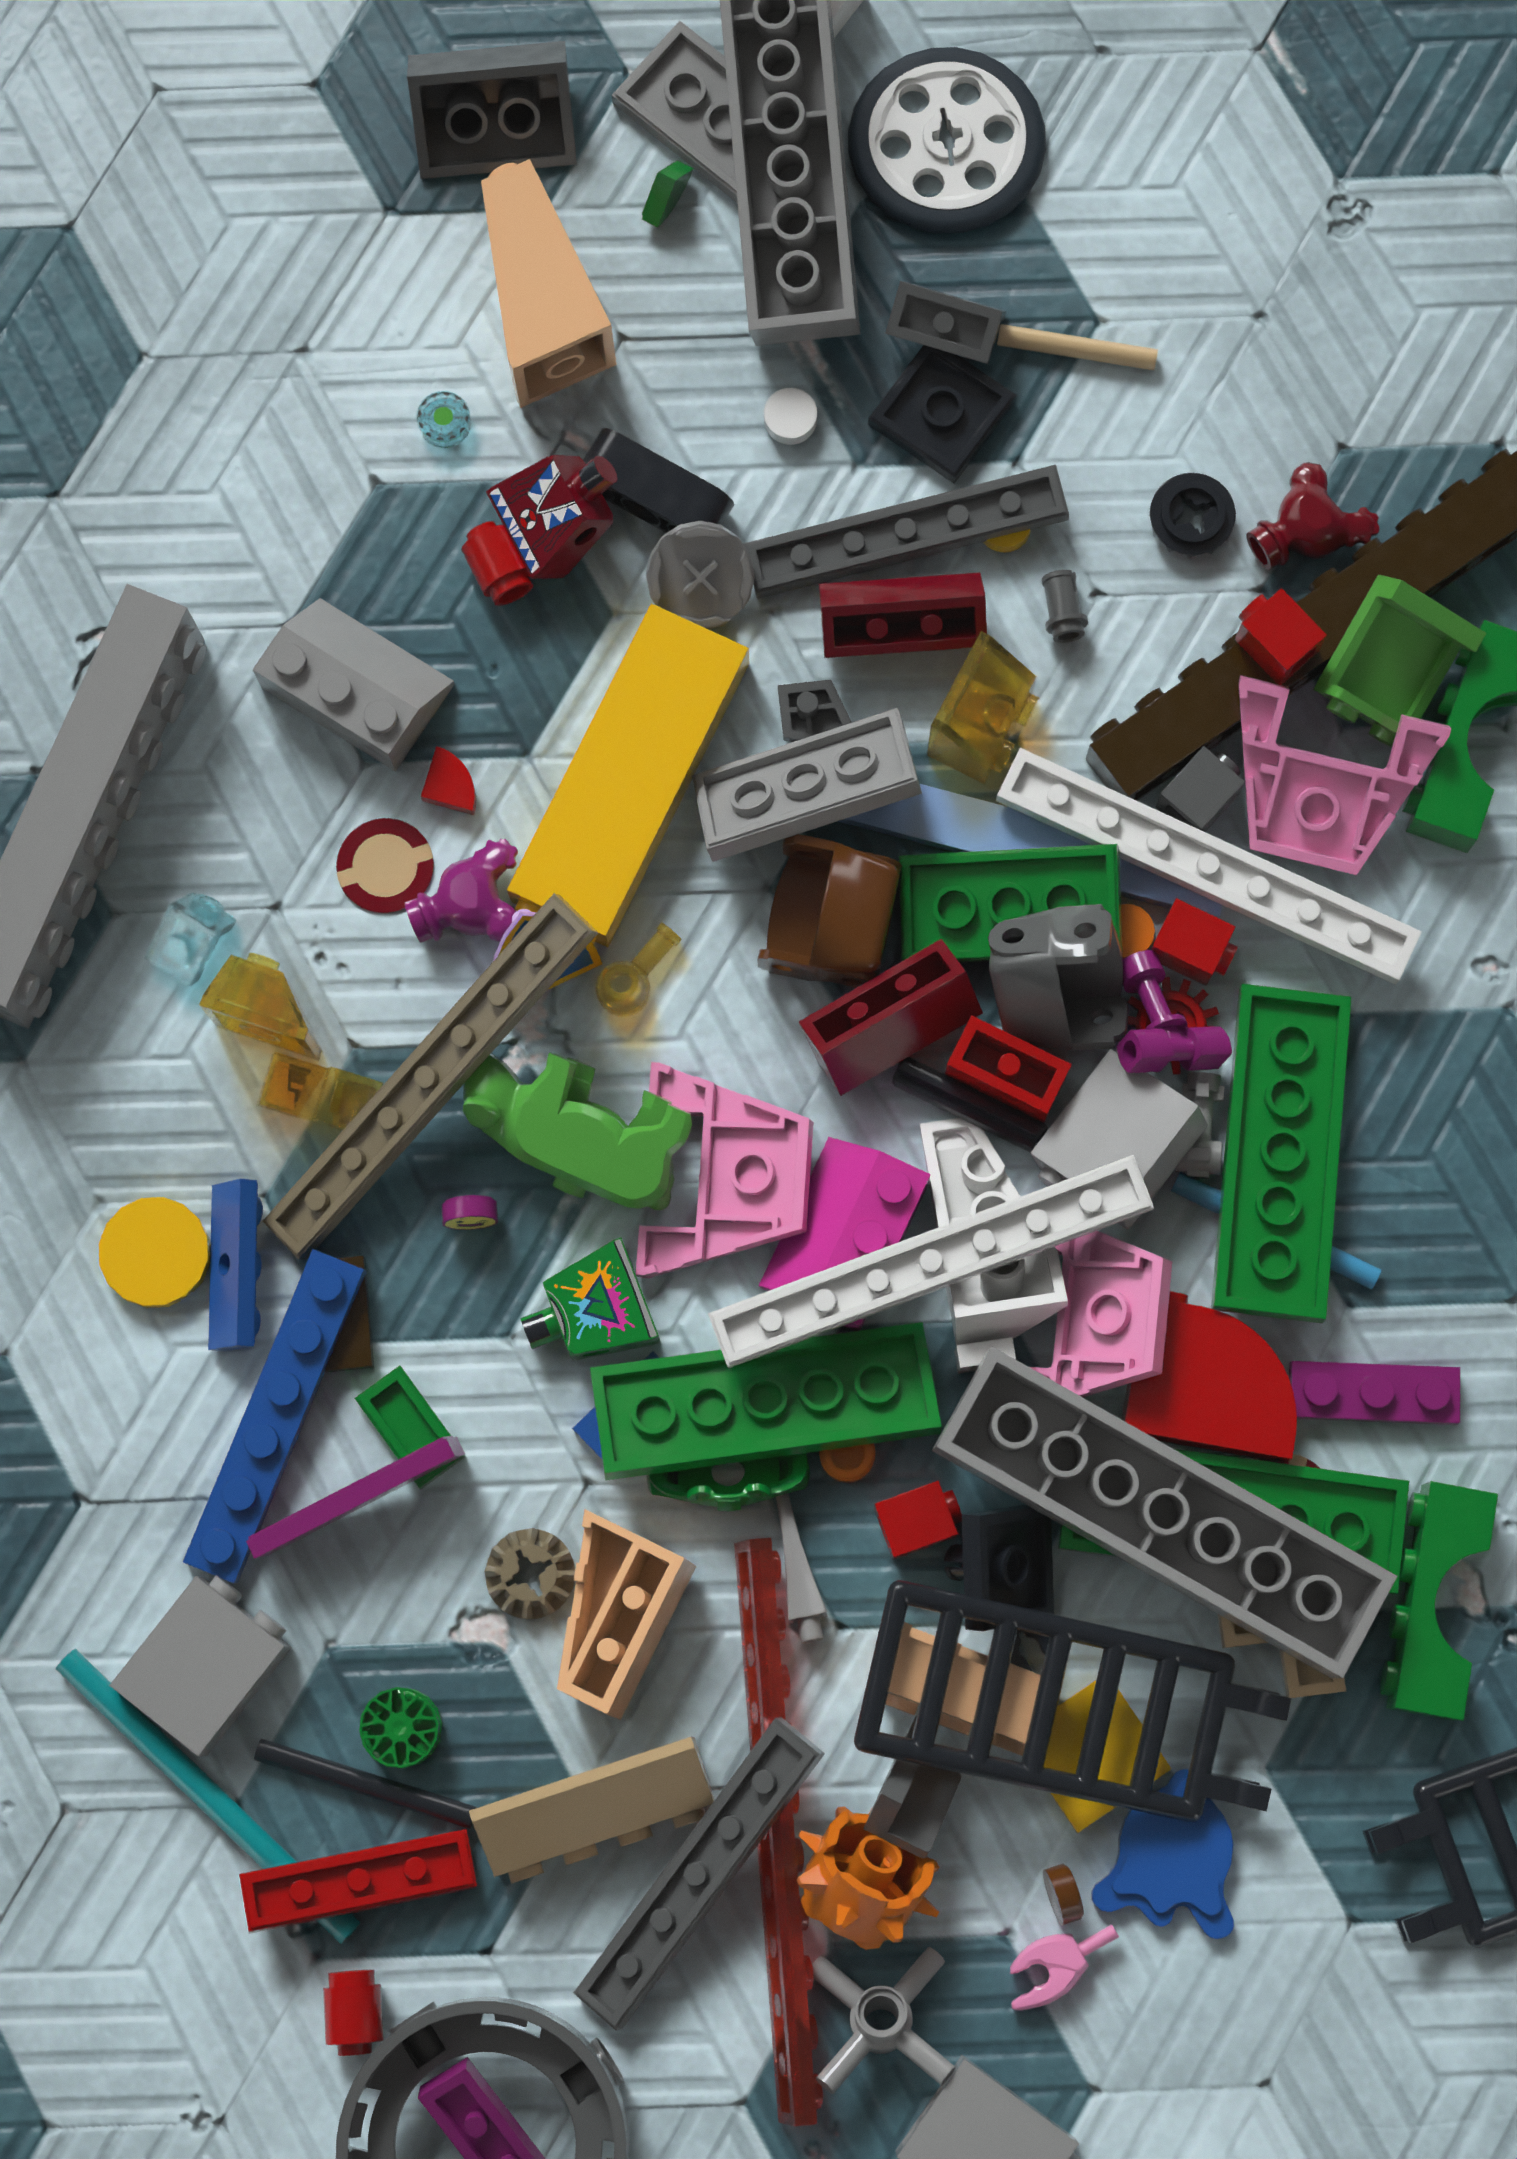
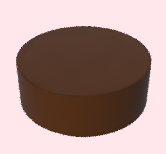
M1060 1864L1044 1869L1043 1879L1045 1888L1059 1924L1063 1926L1081 1920L1084 1915L1083 1904L1069 1867Z

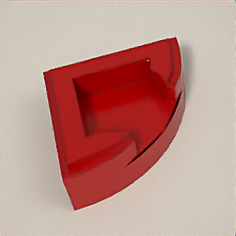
M436 746L421 793L422 801L474 815L476 810V793L469 771L454 754Z

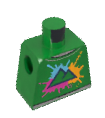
M621 1237L609 1242L545 1280L543 1286L551 1307L520 1318L532 1349L563 1338L573 1361L652 1346L661 1342Z

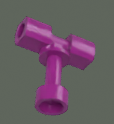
M1139 951L1123 959L1122 985L1126 992L1139 994L1151 1022L1146 1029L1130 1030L1118 1043V1058L1124 1070L1128 1073L1161 1072L1170 1061H1179L1187 1071L1219 1069L1232 1054L1231 1042L1225 1030L1220 1026L1188 1028L1187 1021L1183 1015L1171 1014L1159 987V983L1163 981L1166 973L1155 951Z

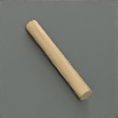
M1004 324L1000 325L997 342L998 346L1153 371L1158 349Z

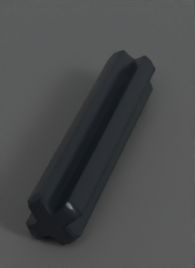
M910 1057L900 1061L893 1075L892 1083L895 1087L1028 1152L1034 1149L1047 1132L1048 1127L1045 1123Z

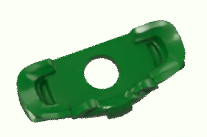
M801 1453L738 1462L743 1466L745 1473L742 1480L732 1486L721 1485L713 1479L711 1473L714 1466L646 1475L649 1492L652 1495L669 1497L702 1506L717 1507L718 1511L731 1512L741 1510L742 1506L760 1503L786 1493L806 1489L810 1478V1467L807 1454Z

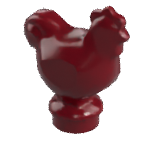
M1306 462L1298 466L1290 477L1289 484L1291 490L1280 504L1277 522L1259 521L1257 527L1246 534V538L1257 561L1265 569L1270 570L1278 564L1282 566L1286 564L1289 560L1290 551H1295L1308 558L1318 559L1325 558L1344 546L1351 548L1358 543L1365 545L1371 541L1372 536H1376L1380 532L1378 525L1379 517L1376 513L1369 512L1366 507H1361L1354 513L1342 512L1327 494L1328 481L1324 469L1320 464Z

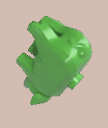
M549 1052L545 1070L533 1083L521 1082L507 1063L490 1054L463 1084V1113L469 1123L481 1129L517 1159L555 1176L552 1184L555 1188L579 1198H583L587 1190L629 1208L640 1209L648 1206L660 1211L669 1206L671 1189L675 1181L672 1157L687 1142L692 1130L691 1114L672 1105L670 1100L644 1090L642 1106L637 1116L627 1125L618 1114L609 1108L588 1101L596 1070L594 1067L570 1057L566 1059Z

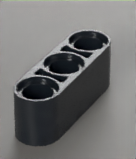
M602 428L583 459L586 464L595 456H602L607 459L617 473V482L602 493L604 499L665 533H668L680 524L695 521L723 525L735 505L733 500L718 487L628 437L608 428Z

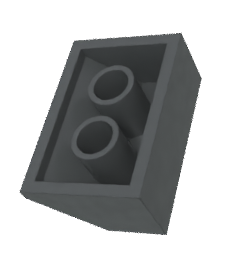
M565 41L408 55L407 80L420 179L490 173L503 164H519L528 159L531 160L534 168L577 164Z

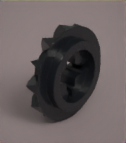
M1184 473L1170 478L1159 487L1152 499L1149 517L1153 536L1160 539L1168 552L1176 551L1185 554L1190 559L1196 555L1212 554L1225 541H1228L1235 524L1236 510L1230 493L1219 481L1200 473ZM1183 501L1193 511L1208 509L1200 521L1201 533L1190 522L1176 524L1184 512Z

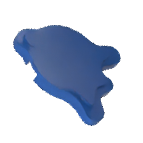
M1181 1769L1173 1773L1166 1785L1158 1789L1157 1792L1183 1797L1189 1769ZM1207 1797L1203 1814L1196 1822H1186L1130 1810L1123 1820L1118 1836L1116 1862L1110 1872L1097 1882L1091 1891V1900L1094 1905L1101 1911L1113 1912L1126 1906H1135L1151 1923L1160 1927L1168 1925L1172 1921L1176 1908L1184 1906L1189 1909L1195 1921L1207 1936L1214 1939L1227 1937L1234 1928V1920L1224 1898V1881L1232 1862L1233 1839L1225 1816L1212 1799Z

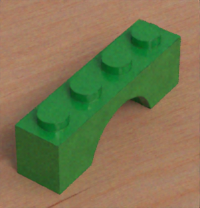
M1483 620L1479 629L1486 632V635L1477 651L1472 652L1460 649L1454 664L1463 667L1457 685L1448 682L1437 710L1438 714L1446 716L1443 724L1451 727L1450 736L1430 762L1423 783L1415 785L1407 796L1402 812L1411 815L1405 832L1464 853H1468L1477 841L1494 793V789L1478 775L1471 763L1467 747L1470 725L1477 717L1489 710L1499 707L1517 706V631Z
M1430 1481L1421 1485L1420 1493L1413 1492L1411 1494L1407 1511V1526L1415 1528L1411 1549L1404 1548L1402 1551L1399 1582L1406 1583L1403 1604L1394 1605L1389 1625V1637L1397 1639L1394 1661H1385L1380 1682V1694L1388 1696L1387 1709L1450 1721H1464L1472 1663L1456 1653L1442 1636L1436 1620L1435 1601L1437 1590L1443 1577L1454 1564L1469 1555L1490 1550L1498 1500L1497 1493Z

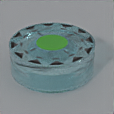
M438 391L428 395L419 405L417 423L422 437L429 444L439 448H450L460 444L468 436L471 429V416L466 402L459 395L449 391Z

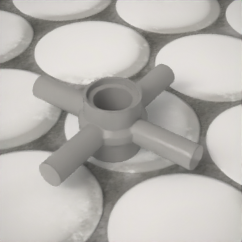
M927 1947L893 1988L874 1986L866 1991L823 1955L813 1962L808 1970V1974L851 2009L850 2027L853 2035L816 2077L818 2083L825 2090L834 2094L869 2052L885 2054L896 2049L901 2051L941 2086L950 2078L956 2067L911 2030L912 2012L909 2006L910 2003L945 1963V1960L937 1951ZM883 2009L891 2012L896 2017L897 2022L887 2030H876L870 2027L865 2019L872 2011Z

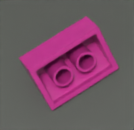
M828 1137L810 1175L807 1232L779 1241L758 1286L766 1291H770L901 1242L928 1187L931 1174L879 1150ZM867 1317L843 1326L852 1331H860Z

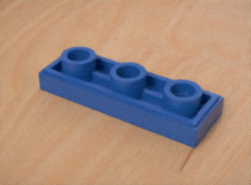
M240 1178L212 1185L208 1350L231 1351L254 1347L255 1337L260 1329L261 1316L256 1307V1281L261 1274L262 1260L257 1252V1226L262 1219L263 1205L258 1197L257 1180Z

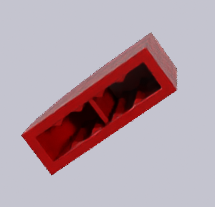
M1170 1291L1162 1374L1127 1384L1121 1420L1160 1442L1279 1463H1287L1292 1460L1297 1428L1296 1403L1290 1379L1276 1353L1258 1333L1242 1321L1215 1309L1188 1304V1295Z

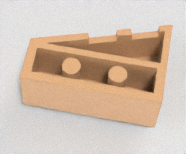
M584 1509L582 1522L584 1533L579 1563L576 1562L574 1574L576 1585L571 1617H568L557 1689L609 1716L621 1720L695 1571L696 1565L684 1557Z
M904 1622L885 1705L915 1715L918 1705H920L935 1636L912 1628V1625ZM957 1643L939 1725L969 1736L985 1672L987 1655ZM1010 1663L992 1745L1023 1756L1041 1675Z

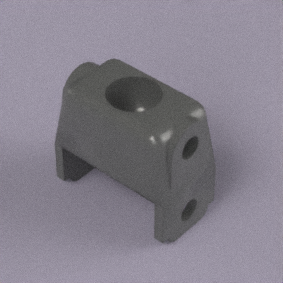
M1102 904L1057 907L999 922L990 931L988 936L991 951L989 972L1003 1031L1034 1046L1073 1051L1115 1048V1042H1120L1124 1038L1128 1029L1129 1008L1127 1000L1121 997L1123 958L1111 914L1104 909ZM1100 1016L1112 1017L1111 1021L1106 1024H1096L1093 1022Z

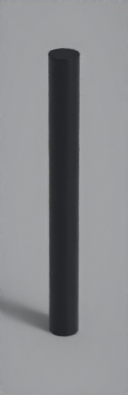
M262 1738L254 1755L255 1761L468 1829L472 1826L469 1811L477 1807Z

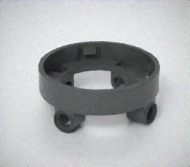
M500 1997L461 1999L438 2007L433 2001L389 2030L391 2035L374 2050L363 2064L345 2099L336 2137V2159H396L395 2148L398 2122L403 2107L417 2084L429 2072L448 2060L470 2053L495 2052L510 2055L531 2064L546 2075L559 2090L568 2106L574 2125L576 2140L575 2159H602L603 2140L614 2142V2159H628V2122L623 2099L619 2091L620 2085L625 2083L611 2055L598 2038L589 2042L583 2034L568 2022L536 2005ZM494 2014L495 2021L513 2023L523 2027H527L528 2022L541 2027L540 2037L512 2026L482 2024L483 2015ZM372 2088L381 2090L370 2120L368 2150L350 2146V2138L361 2137L363 2120L368 2104L358 2101L364 2089Z

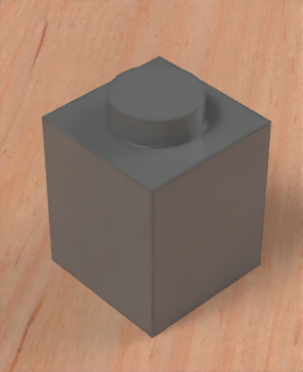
M1203 746L1160 793L1155 807L1166 815L1206 832L1239 796L1245 781L1239 777L1241 774L1239 767L1228 756L1221 752L1213 754Z

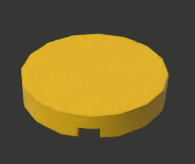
M165 1197L140 1198L121 1207L106 1223L99 1241V1266L107 1284L126 1301L145 1308L170 1307L180 1302L181 1299L187 1297L191 1292H194L203 1283L210 1265V1238L201 1220L184 1204Z

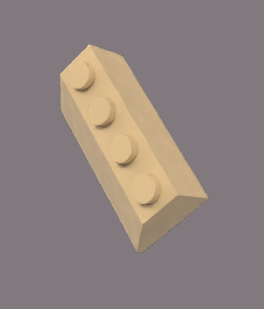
M691 1736L470 1810L469 1814L494 1877L508 1873L512 1884L544 1873L541 1861L563 1854L565 1864L568 1865L598 1855L595 1843L617 1836L620 1847L652 1837L651 1824L672 1818L676 1829L700 1821L706 1813L704 1807L711 1805L715 1799L695 1737Z

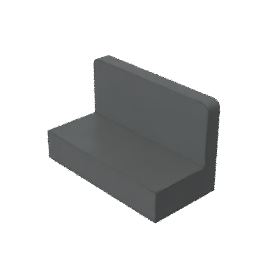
M900 281L885 334L988 364L1000 323L1004 321L1006 311Z
M915 1716L905 1736L906 1738L912 1739L917 1716ZM894 1759L863 1829L920 1858H927L960 1783L961 1774Z

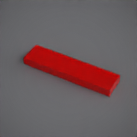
M467 1829L239 1874L249 1934L477 1887Z

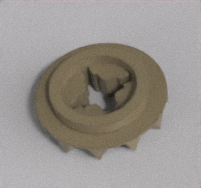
M534 1528L511 1532L491 1549L484 1571L488 1592L493 1601L504 1612L521 1619H539L557 1611L570 1596L575 1582L574 1561L565 1544L555 1535ZM520 1551L532 1564L540 1562L545 1564L550 1560L553 1563L546 1567V1571L538 1576L541 1584L539 1588L543 1594L539 1597L536 1591L531 1589L527 1583L519 1585L515 1583L511 1586L507 1584L514 1580V1576L521 1571L518 1563L520 1559L517 1555Z

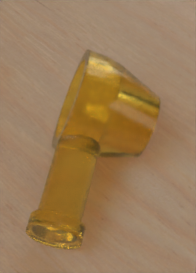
M661 922L656 928L657 932L631 962H613L607 965L599 974L595 986L597 999L600 1005L610 1014L621 1017L631 1016L638 1013L647 1004L651 992L648 979L649 973L673 946H677L682 940L664 923ZM616 977H629L632 981L629 990L623 993L614 991L611 988V984Z

